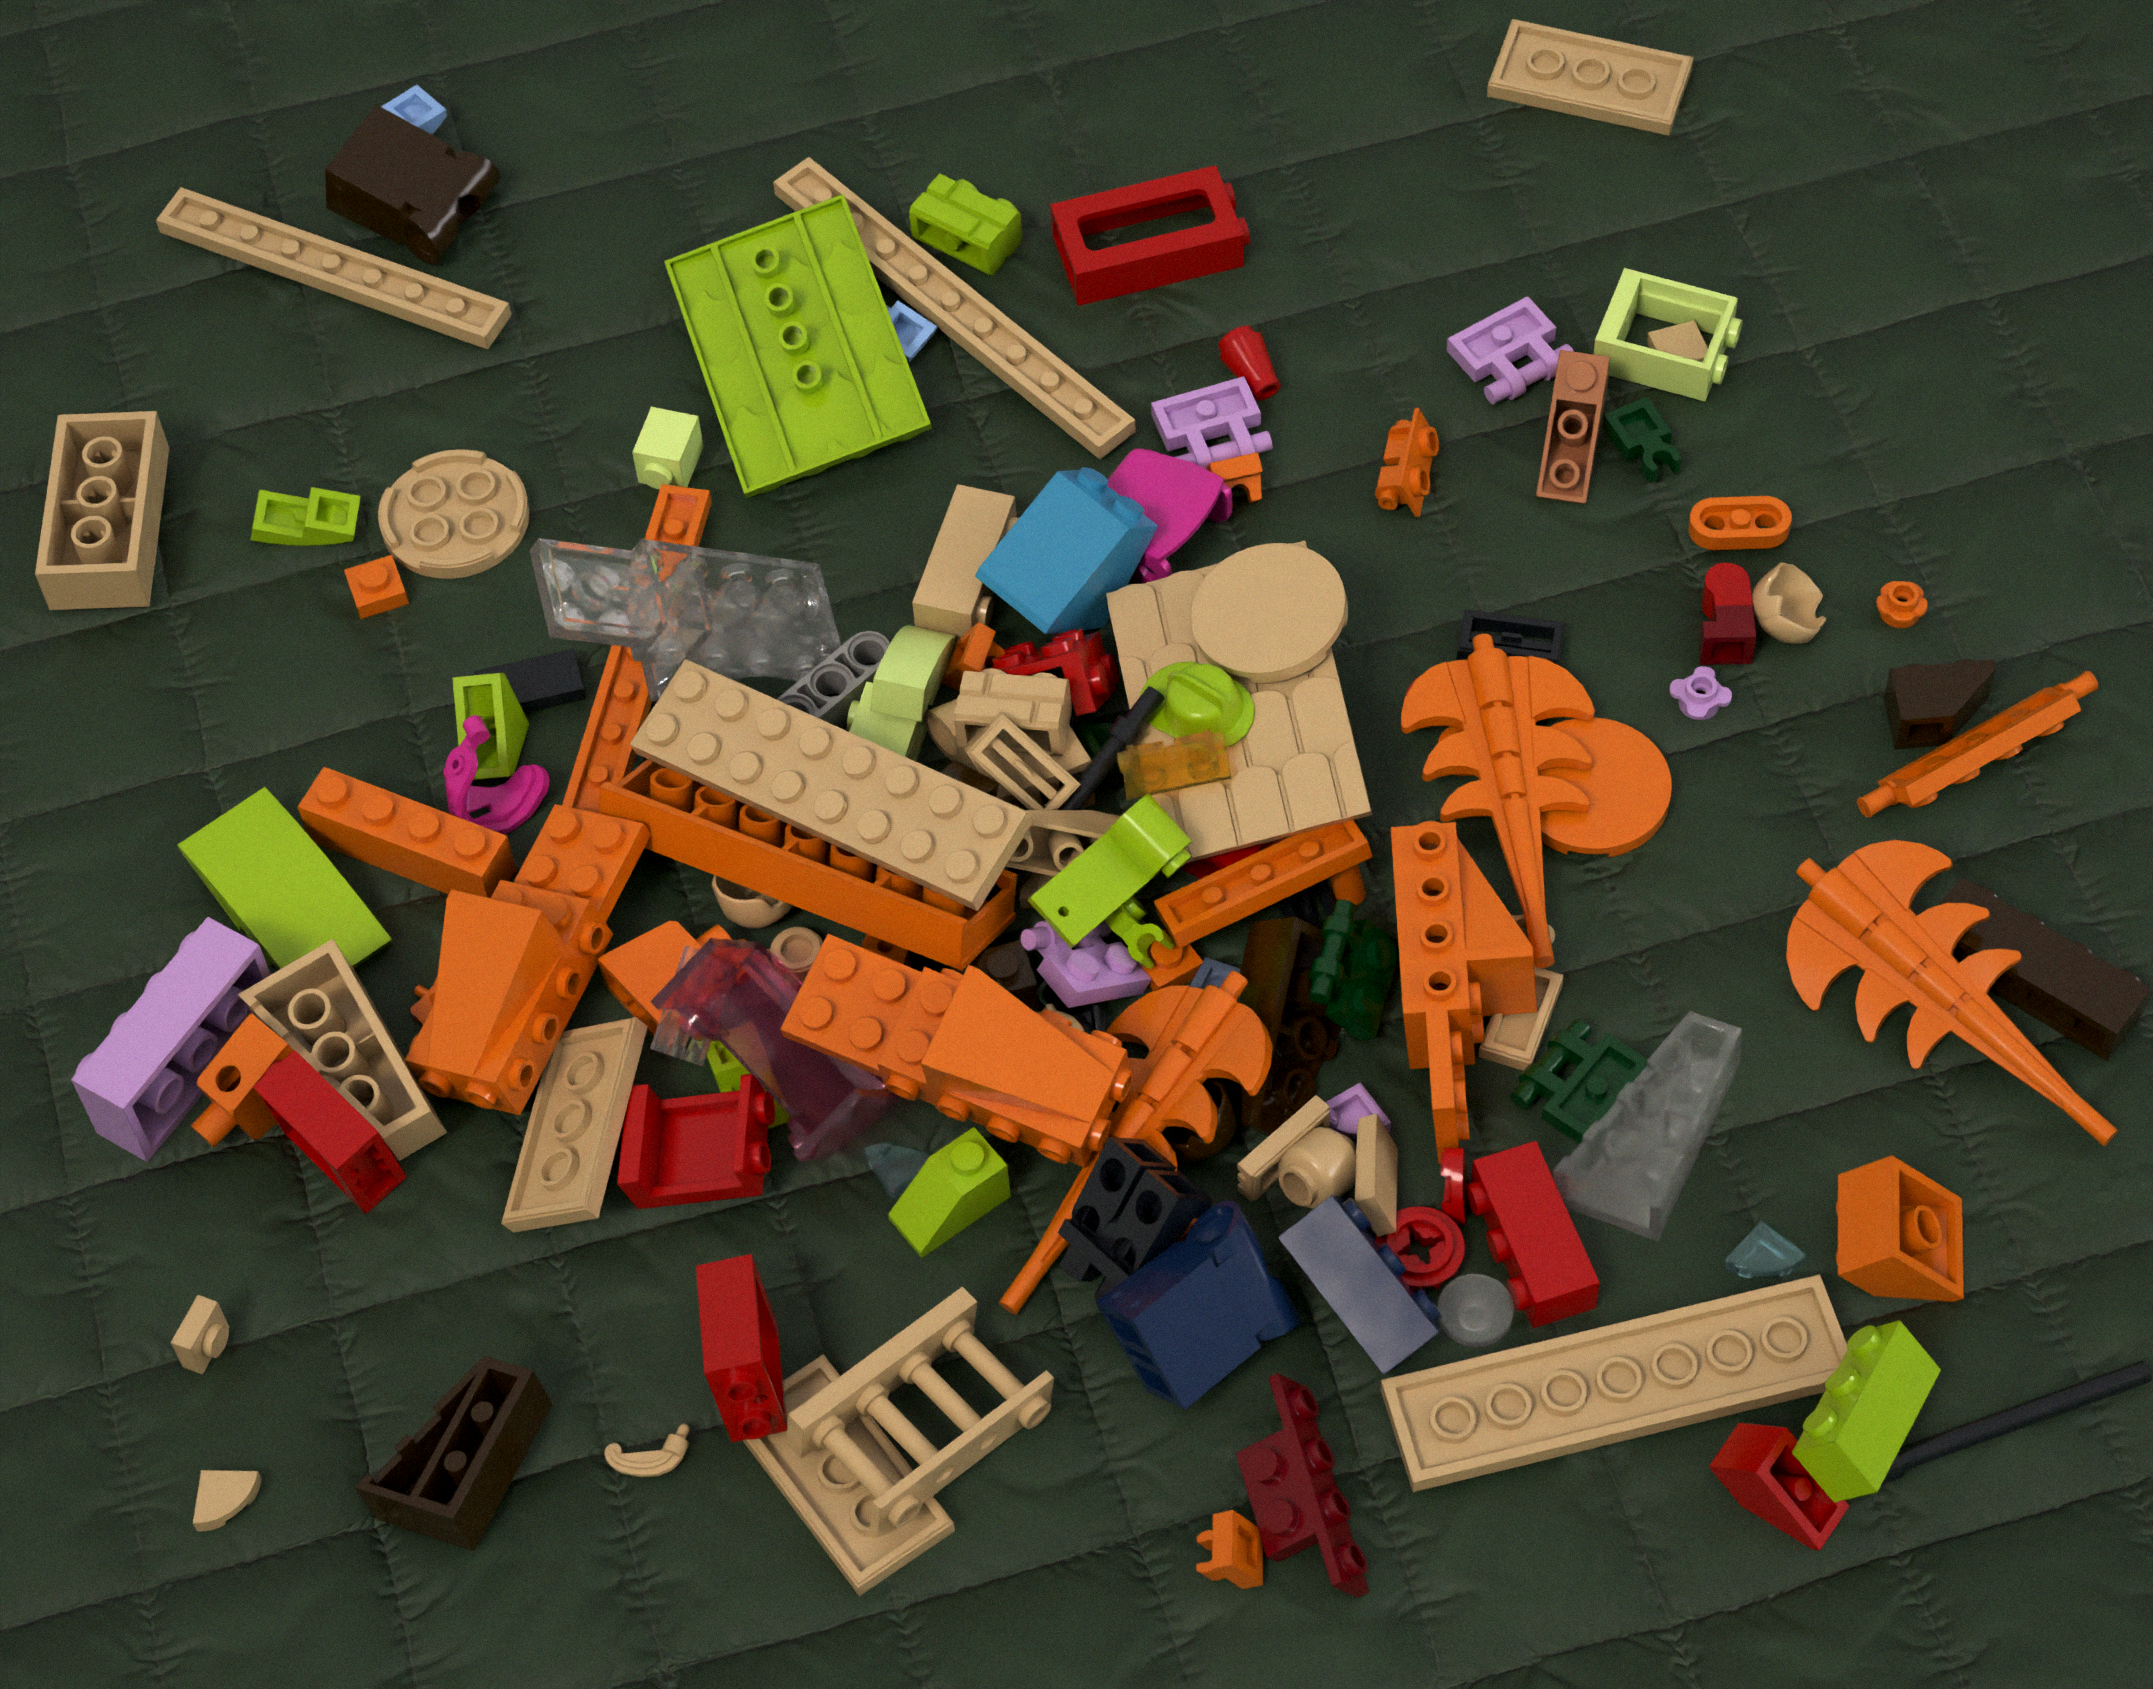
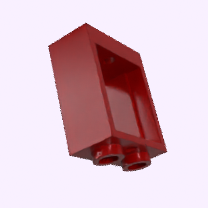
M296 1050L291 1052L284 1060L273 1063L264 1072L262 1079L253 1086L282 1132L365 1214L407 1178L380 1133Z
M752 1254L697 1265L696 1274L704 1374L731 1442L760 1439L766 1435L787 1431L778 1323Z

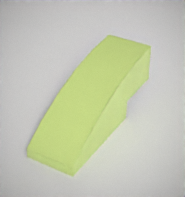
M910 625L902 627L890 642L873 678L871 711L922 721L927 706L932 705L955 646L957 635Z

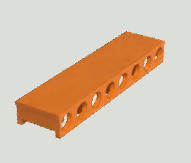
M649 759L644 761L616 785L609 782H604L600 785L599 814L644 823L651 834L645 846L646 849L961 971L1016 919L1014 904L1017 874L1005 869L995 882L1001 891L989 902L985 899L979 910L976 911L671 769L663 768L662 765Z

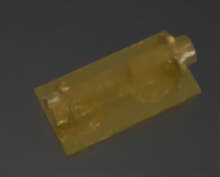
M1211 728L1205 729V732L1173 738L1174 745L1165 746L1163 741L1134 747L1132 744L1126 745V751L1117 753L1120 772L1124 776L1127 800L1144 797L1148 793L1154 795L1232 779L1225 734L1223 735L1222 731L1212 733Z

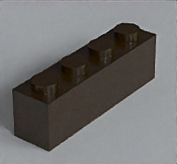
M1961 877L1939 905L1944 903H1969L1987 908L1991 916L1988 920L1972 927L1962 936L1956 944L1953 956L1958 962H1961L1968 956L1983 950L2009 949L2019 951L2023 957L2022 961L2003 973L1989 991L2108 1062L2141 1018L2151 988L2143 984L2130 971L2118 969L2097 957L2084 944L2070 941L2046 927L2038 917L2029 913H2022L2000 900L1990 889L1984 886H1976Z

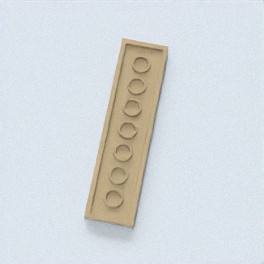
M687 659L683 661L629 744L636 754L976 911L983 904L1033 823L1029 813L1019 807Z
M1819 1274L1381 1380L1380 1390L1412 1492L1823 1393L1826 1390L1825 1383L1827 1379L1837 1370L1848 1349Z

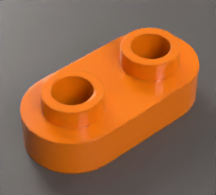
M1771 496L1706 498L1693 506L1690 512L1688 532L1691 539L1697 545L1709 550L1774 548L1781 545L1788 538L1792 514L1789 507L1783 501Z

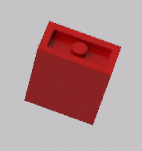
M754 1074L741 1075L739 1091L663 1100L659 1099L649 1084L632 1086L624 1117L617 1184L637 1209L762 1196L764 1174L769 1173L771 1168V1154L767 1144L768 1125L773 1124L775 1120V1104L771 1093L764 1090Z

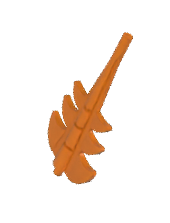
M1483 633L1473 638L1474 652L1468 656L1467 660H1455L1447 663L1445 661L1432 666L1414 681L1404 698L1400 726L1401 731L1406 734L1430 726H1453L1463 730L1453 733L1438 742L1428 755L1422 771V779L1429 782L1438 777L1455 774L1473 775L1479 778L1477 781L1469 782L1457 788L1447 798L1440 811V820L1442 822H1449L1471 816L1492 817L1525 917L1529 942L1533 946L1534 966L1537 968H1547L1553 965L1555 960L1546 918L1541 812L1555 810L1587 812L1590 799L1579 788L1566 780L1552 776H1539L1538 772L1554 767L1589 770L1592 765V758L1584 747L1569 734L1552 727L1537 726L1536 722L1557 717L1578 718L1590 721L1594 718L1595 710L1592 700L1583 685L1567 669L1544 658L1534 656L1507 657L1503 650L1494 648L1492 636Z
M1890 840L1869 844L1854 851L1837 868L1834 867L1828 872L1823 870L1811 858L1806 859L1799 866L1796 875L1808 884L1812 890L1791 923L1788 931L1786 959L1792 983L1801 999L1812 1011H1819L1821 1009L1823 999L1832 983L1842 973L1857 966L1865 972L1858 985L1855 1000L1857 1022L1864 1039L1868 1043L1876 1041L1879 1029L1885 1019L1896 1008L1910 1003L1917 1008L1911 1018L1907 1031V1052L1913 1069H1922L1926 1058L1933 1048L1946 1035L1952 1032L2063 1110L2103 1147L2116 1136L2119 1130L2073 1090L1987 994L2003 973L2022 961V954L2016 950L1990 949L1970 955L1961 962H1958L1953 956L1956 944L1962 936L1978 923L1990 918L1989 910L1969 903H1944L1928 908L1918 915L1911 909V903L1921 887L1938 873L1952 868L1953 862L1950 858L1940 851L1921 843Z
M1231 971L1219 988L1212 985H1207L1205 989L1190 987L1189 985H1172L1149 992L1128 1006L1106 1030L1105 1033L1114 1036L1119 1041L1138 1043L1147 1047L1149 1053L1145 1059L1128 1058L1130 1070L1134 1072L1133 1080L1124 1100L1119 1102L1115 1112H1111L1108 1117L1111 1125L1106 1140L1098 1152L1092 1151L1085 1168L1082 1167L1038 1246L998 1302L1005 1310L1014 1315L1018 1314L1048 1269L1069 1244L1058 1234V1231L1065 1219H1072L1073 1207L1108 1137L1144 1139L1176 1167L1175 1171H1177L1176 1154L1161 1133L1166 1127L1178 1126L1195 1131L1206 1144L1213 1141L1218 1125L1217 1107L1211 1095L1202 1085L1207 1078H1227L1238 1082L1250 1096H1255L1259 1092L1271 1067L1273 1045L1266 1026L1253 1009L1237 1002L1238 997L1248 985V980L1240 973Z

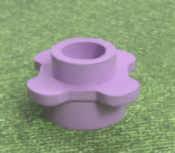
M1697 667L1693 675L1685 679H1675L1670 684V695L1673 698L1679 699L1678 705L1681 712L1694 720H1706L1713 717L1720 707L1728 706L1732 700L1731 690L1719 684L1715 679V671L1710 667ZM1696 691H1704L1706 694H1699Z

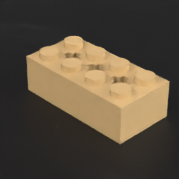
M157 411L58 415L35 576L49 610L150 607L169 456V445Z

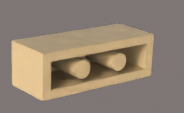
M957 484L912 602L915 627L957 635L956 641L978 622L988 627L994 609L993 591L977 579L975 575L982 563L1019 519L1016 514L1015 496Z

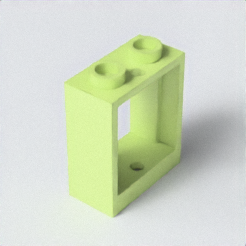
M1624 268L1595 338L1594 355L1610 357L1609 376L1706 402L1712 384L1721 385L1729 360V356L1724 355L1726 347L1735 348L1740 336L1743 320L1735 318L1738 298ZM1635 314L1677 325L1694 320L1700 331L1714 334L1703 362L1625 342Z

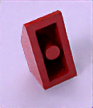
M1738 1423L1708 1467L1740 1506L1813 1550H1821L1850 1505L1846 1500L1833 1502L1792 1454L1798 1441L1787 1427Z

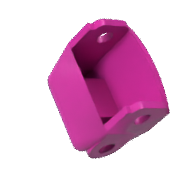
M1133 449L1107 479L1108 487L1120 496H1125L1138 502L1144 508L1143 514L1158 525L1129 581L1131 584H1143L1172 575V567L1166 558L1185 544L1206 518L1220 524L1221 521H1226L1232 514V491L1224 484L1222 477L1192 462L1160 454L1153 450Z

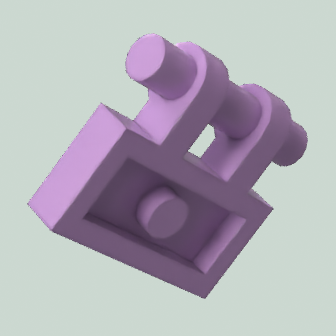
M1528 296L1447 338V352L1474 382L1490 374L1497 380L1484 387L1485 396L1491 404H1495L1505 398L1513 400L1526 393V387L1542 378L1548 381L1556 377L1560 350L1573 351V349L1568 344H1564L1555 350L1548 345L1555 340L1556 326ZM1528 355L1533 362L1517 370L1512 363Z
M1244 376L1151 403V415L1167 452L1187 447L1189 453L1175 458L1192 462L1204 469L1209 463L1255 452L1259 454L1273 449L1268 431L1250 435L1248 432L1249 428L1261 425V412ZM1224 435H1229L1231 439L1229 442L1212 447H1207L1205 442Z
M1046 920L1037 922L1034 928L1025 929L1021 934L1023 948L1029 951L1037 949L1044 957L1037 971L1067 1008L1140 995L1144 993L1151 982V978L1141 965L1130 956L1128 948L1122 942L1106 944L1102 940L1111 932V928L1105 921L1074 946L1076 950H1072Z

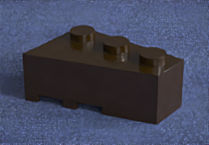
M484 1355L432 1407L436 1414L412 1438L406 1434L394 1446L397 1453L373 1477L366 1474L354 1488L377 1520L474 1551L553 1403L533 1370Z

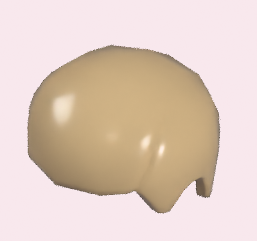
M1780 562L1764 575L1754 587L1752 593L1754 615L1762 629L1779 642L1805 644L1819 632L1820 627L1826 621L1824 616L1816 618L1817 606L1823 598L1820 589L1806 573L1795 565Z
M716 875L713 876L712 888L723 913L728 920L744 928L759 929L769 926L780 920L793 908V905Z

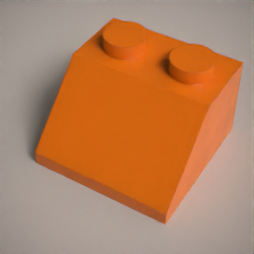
M1893 1155L1838 1174V1200L1836 1203L1838 1216V1250L1836 1253L1838 1276L1877 1297L1949 1302L1964 1299L1961 1197Z

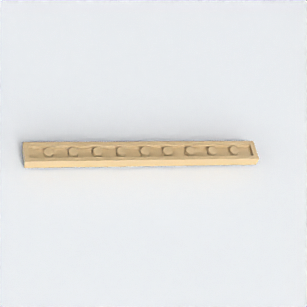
M810 157L773 182L775 195L794 211H799L844 194L875 277L930 322L935 324L941 331L1098 459L1103 458L1136 432L1134 418Z

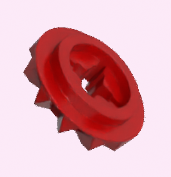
M1416 1206L1397 1211L1396 1232L1379 1237L1376 1235L1375 1238L1380 1247L1387 1243L1405 1265L1407 1271L1401 1274V1276L1413 1292L1417 1291L1420 1287L1430 1286L1438 1290L1444 1281L1450 1277L1456 1278L1458 1269L1464 1259L1465 1243L1462 1232L1457 1224L1443 1212L1429 1207ZM1411 1234L1414 1240L1418 1241L1422 1247L1432 1246L1429 1249L1428 1264L1425 1265L1424 1261H1420L1417 1255H1406L1410 1252Z

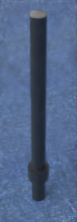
M1148 686L1126 716L1117 717L1106 732L1109 738L1078 777L1077 781L1081 785L1058 810H1081L1125 751L1131 752L1144 736V733L1141 731L1165 699L1159 691ZM1015 868L1008 869V871L1017 874L1015 895L1033 872ZM998 885L995 886L986 898L988 902L1001 891Z
M2139 1361L1902 1446L1882 1485L1903 1478L1905 1470L2150 1383L2152 1380L2151 1372L2144 1361Z

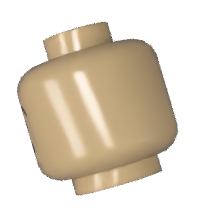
M1325 1127L1313 1129L1290 1146L1279 1160L1280 1187L1284 1194L1299 1206L1315 1209L1331 1195L1343 1197L1355 1187L1356 1146L1350 1138L1333 1129Z

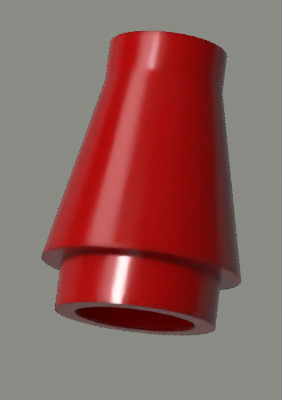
M1246 325L1233 329L1220 340L1218 344L1221 352L1220 361L1237 378L1245 377L1257 401L1268 399L1279 391L1281 383L1276 377L1261 333L1254 332L1251 326Z

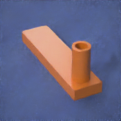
M1354 820L1293 835L1155 900L1154 904L1161 921L1179 949L1327 878L1330 880L1336 901L1348 900L1355 905H1359L1366 898L1367 892L1358 864L1372 858V853L1368 841Z

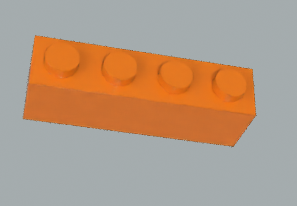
M327 767L322 768L297 806L306 833L316 844L449 894L452 889L491 898L499 881L510 882L517 870L507 835Z

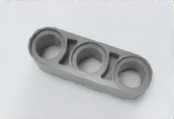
M873 631L860 632L852 636L778 697L777 700L843 729L847 726V717L852 701H860L866 682L873 683V678L890 642L884 635ZM875 663V665L866 666L864 664ZM829 694H839L838 696L833 697L826 696Z

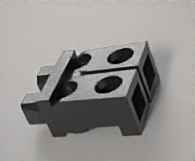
M1108 1137L1073 1207L1072 1219H1065L1058 1231V1234L1069 1243L1059 1266L1070 1277L1082 1282H1093L1098 1271L1104 1275L1094 1294L1096 1301L1172 1244L1179 1242L1193 1218L1198 1219L1210 1208L1214 1201L1180 1171H1175L1176 1167L1144 1139Z

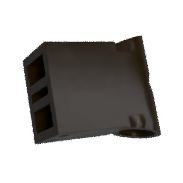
M376 104L325 168L326 208L399 245L404 242L418 259L425 264L433 266L440 261L457 239L459 225L480 209L499 184L501 176L496 166L486 158L472 152H454L450 144Z

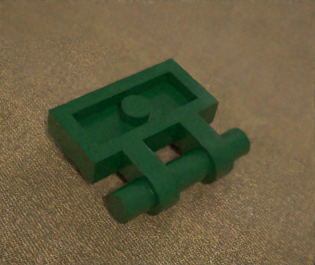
M1337 900L1332 915L1324 920L1321 931L1324 944L1320 957L1313 960L1309 973V979L1312 981L1309 998L1318 1004H1328L1325 1015L1359 1041L1374 1039L1378 1032L1399 956L1398 942L1368 918L1353 921L1356 905L1348 900Z
M1576 1018L1566 1030L1560 1029L1547 1043L1549 1050L1537 1064H1529L1518 1077L1520 1084L1511 1093L1510 1098L1521 1109H1528L1536 1098L1548 1099L1549 1101L1542 1108L1541 1119L1587 1149L1648 1076L1652 1061L1607 1032L1595 1047H1592L1585 1042L1592 1032L1590 1026L1585 1021ZM1565 1064H1575L1578 1066L1566 1081L1556 1076Z

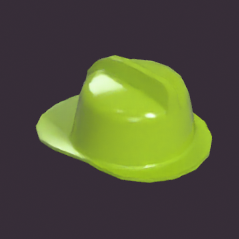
M1192 661L1173 663L1159 669L1151 676L1140 692L1141 696L1145 689L1151 686L1165 697L1164 701L1148 720L1154 728L1201 751H1219L1235 745L1247 735L1254 722L1255 706L1249 692L1240 683L1232 679L1222 668L1211 664H1200Z

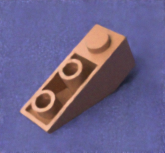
M1560 350L1536 498L1586 505L1610 373V357Z

